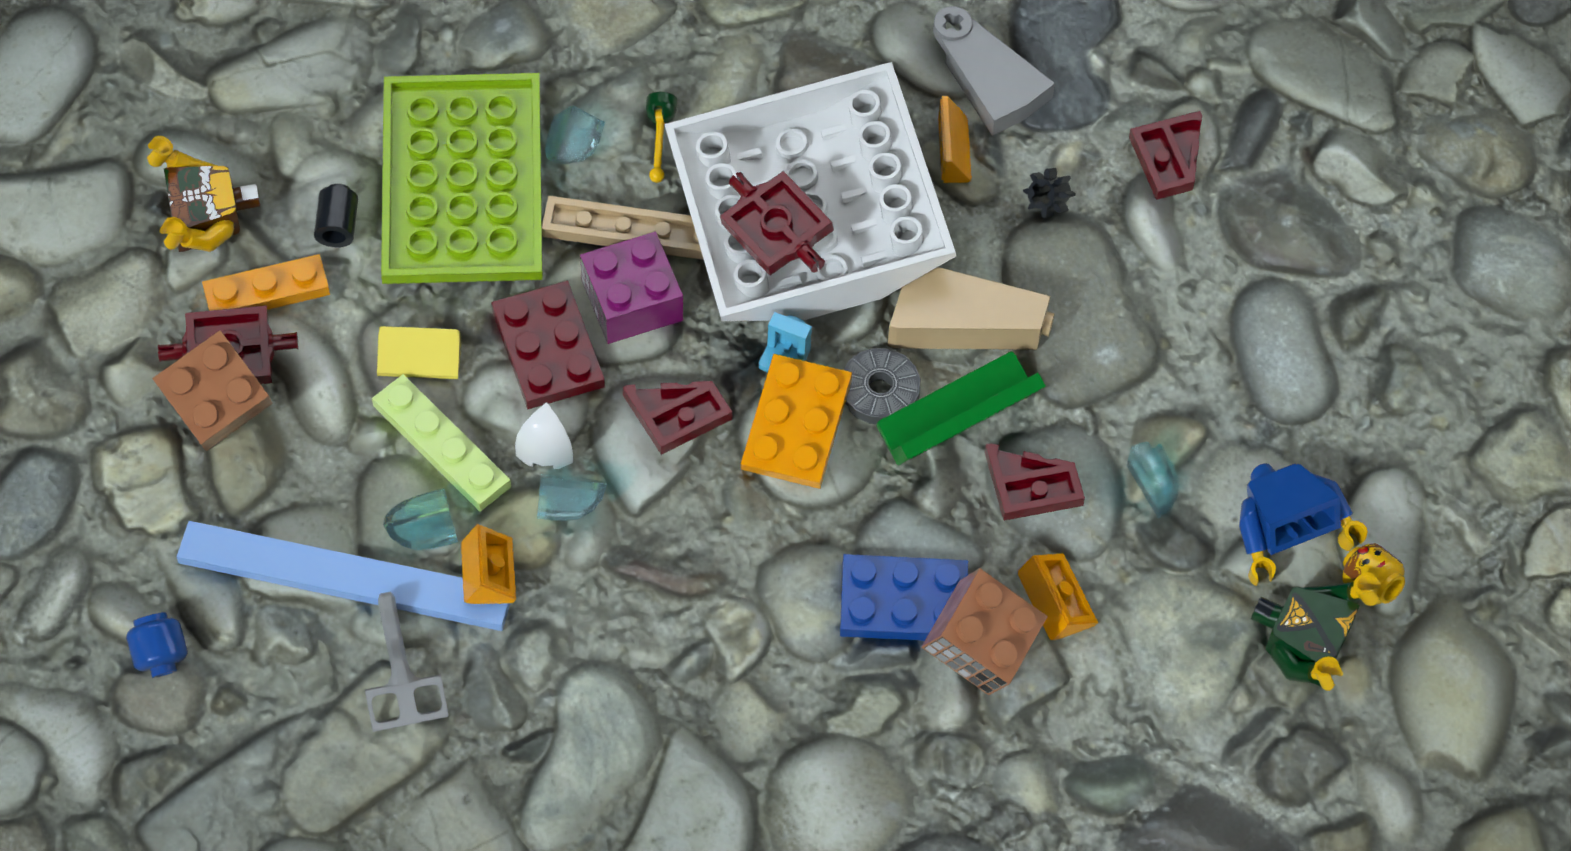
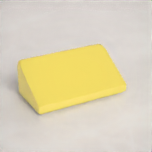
M379 327L377 376L400 377L404 374L406 377L458 379L462 345L460 331L457 329Z

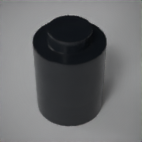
M332 184L319 192L314 238L322 245L340 248L350 245L354 240L358 195L348 186Z

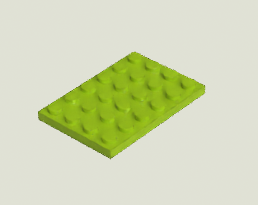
M540 73L384 76L382 284L543 280Z

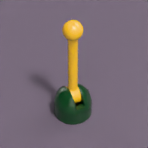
M653 92L646 97L647 116L656 124L654 168L649 173L651 181L655 183L663 181L665 173L661 169L664 124L673 120L677 111V97L668 92Z

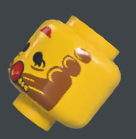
M1371 543L1362 547H1355L1344 558L1342 574L1344 583L1354 582L1359 575L1369 572L1373 573L1382 584L1379 589H1370L1379 598L1375 605L1390 603L1402 592L1405 586L1403 563L1382 546Z

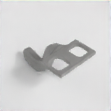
M391 592L379 594L378 604L391 664V677L388 684L384 686L365 689L373 732L449 717L441 674L417 678L411 672L407 662L395 597ZM428 685H437L441 696V708L427 713L418 712L414 697L415 689ZM388 693L395 694L400 711L398 718L382 722L377 721L373 713V697Z

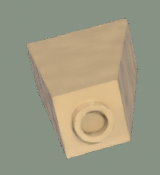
M937 267L901 288L889 325L887 346L904 349L1037 350L1041 335L1049 337L1055 313L1048 312L1050 296Z

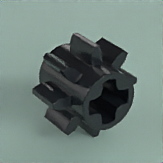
M1056 168L1045 169L1044 175L1040 172L1030 175L1033 182L1029 188L1023 189V192L1028 194L1030 201L1029 210L1042 209V218L1052 217L1055 211L1063 213L1069 210L1065 203L1070 197L1076 195L1075 192L1071 191L1068 183L1071 179L1070 176L1057 177Z

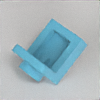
M774 312L768 324L767 347L759 360V369L768 372L773 353L806 361L811 351L812 326L796 316H784Z

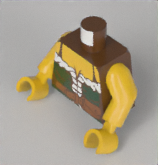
M155 136L148 144V148L152 149L151 153L147 156L148 163L153 167H159L166 162L168 167L164 168L172 217H168L159 230L161 234H168L164 240V244L168 249L172 250L178 247L179 252L191 249L206 252L214 251L231 236L241 231L237 211L260 207L257 185L252 184L233 188L228 167L196 159L178 150L173 151L171 141L164 136Z

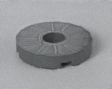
M885 348L865 350L851 358L843 369L852 372V381L845 404L856 418L869 424H876L879 420L919 400L921 378L917 368L905 355L897 351ZM876 380H883L891 386V389L885 393H877L869 385Z

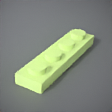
M404 374L372 398L373 406L480 512L511 488V480Z

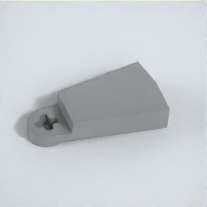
M950 6L937 12L934 18L933 34L946 53L945 64L992 136L1024 121L1053 98L1055 83L972 19L967 11L960 7ZM949 22L951 25L960 24L959 30L956 31L954 28L946 29V23Z

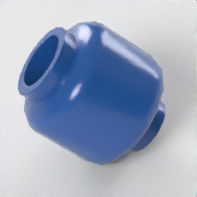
M166 612L134 620V627L126 635L134 668L139 671H151L152 678L177 672L176 663L183 661L188 654L180 622L177 619L168 618Z

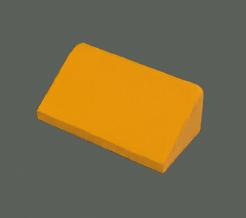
M942 96L938 112L941 180H943V183H968L972 180L968 119L965 113L948 96Z
M477 524L461 543L464 602L470 604L514 603L516 600L513 539Z
M1064 553L1033 555L1018 570V576L1032 605L1048 616L1043 627L1050 640H1058L1098 624Z

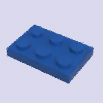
M843 554L840 637L925 641L958 582L968 576V560Z

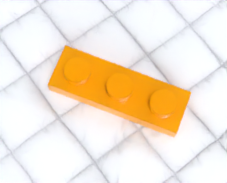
M320 254L202 281L209 311L266 305L267 310L330 295Z

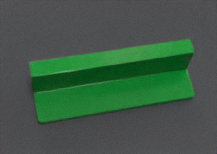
M1010 351L879 420L876 423V427L896 464L899 466L1026 399L1046 387L1038 372L1027 377L1014 352Z

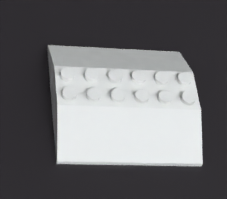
M892 62L664 124L721 321H770L774 312L784 316H796L802 320L815 318L880 300L956 257V252ZM784 171L833 222L834 231L812 247L825 260L821 270L817 267L818 272L812 273L807 265L800 258H797L770 276L721 224L720 215L733 207L741 197L729 185V180L733 175L736 177L737 172H742L746 179L753 186L770 181Z

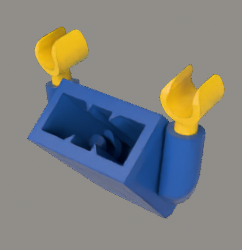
M1264 463L1258 465L1252 471L1251 481L1247 484L1248 498L1241 503L1239 527L1246 553L1251 554L1253 559L1248 573L1249 580L1253 585L1257 586L1259 582L1255 569H1266L1269 573L1270 582L1276 572L1274 562L1264 556L1263 550H1267L1270 555L1339 529L1341 526L1343 529L1338 535V543L1346 551H1350L1354 547V541L1349 533L1354 534L1360 544L1367 538V527L1359 521L1352 520L1350 515L1353 512L1335 481L1312 474L1301 464H1292L1275 471L1271 465Z

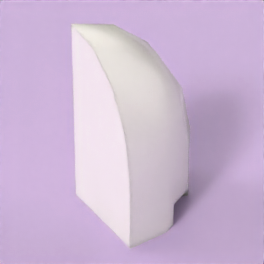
M546 402L527 419L518 432L515 442L516 456L528 466L533 467L534 464L541 466L553 465V469H560L573 463V450L565 428Z

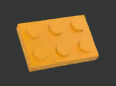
M773 353L742 457L741 470L821 489L851 385L852 372Z

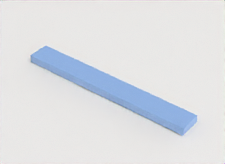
M188 521L176 556L178 563L374 605H379V594L391 592L395 597L398 610L503 631L510 603L470 604L464 602L462 577Z

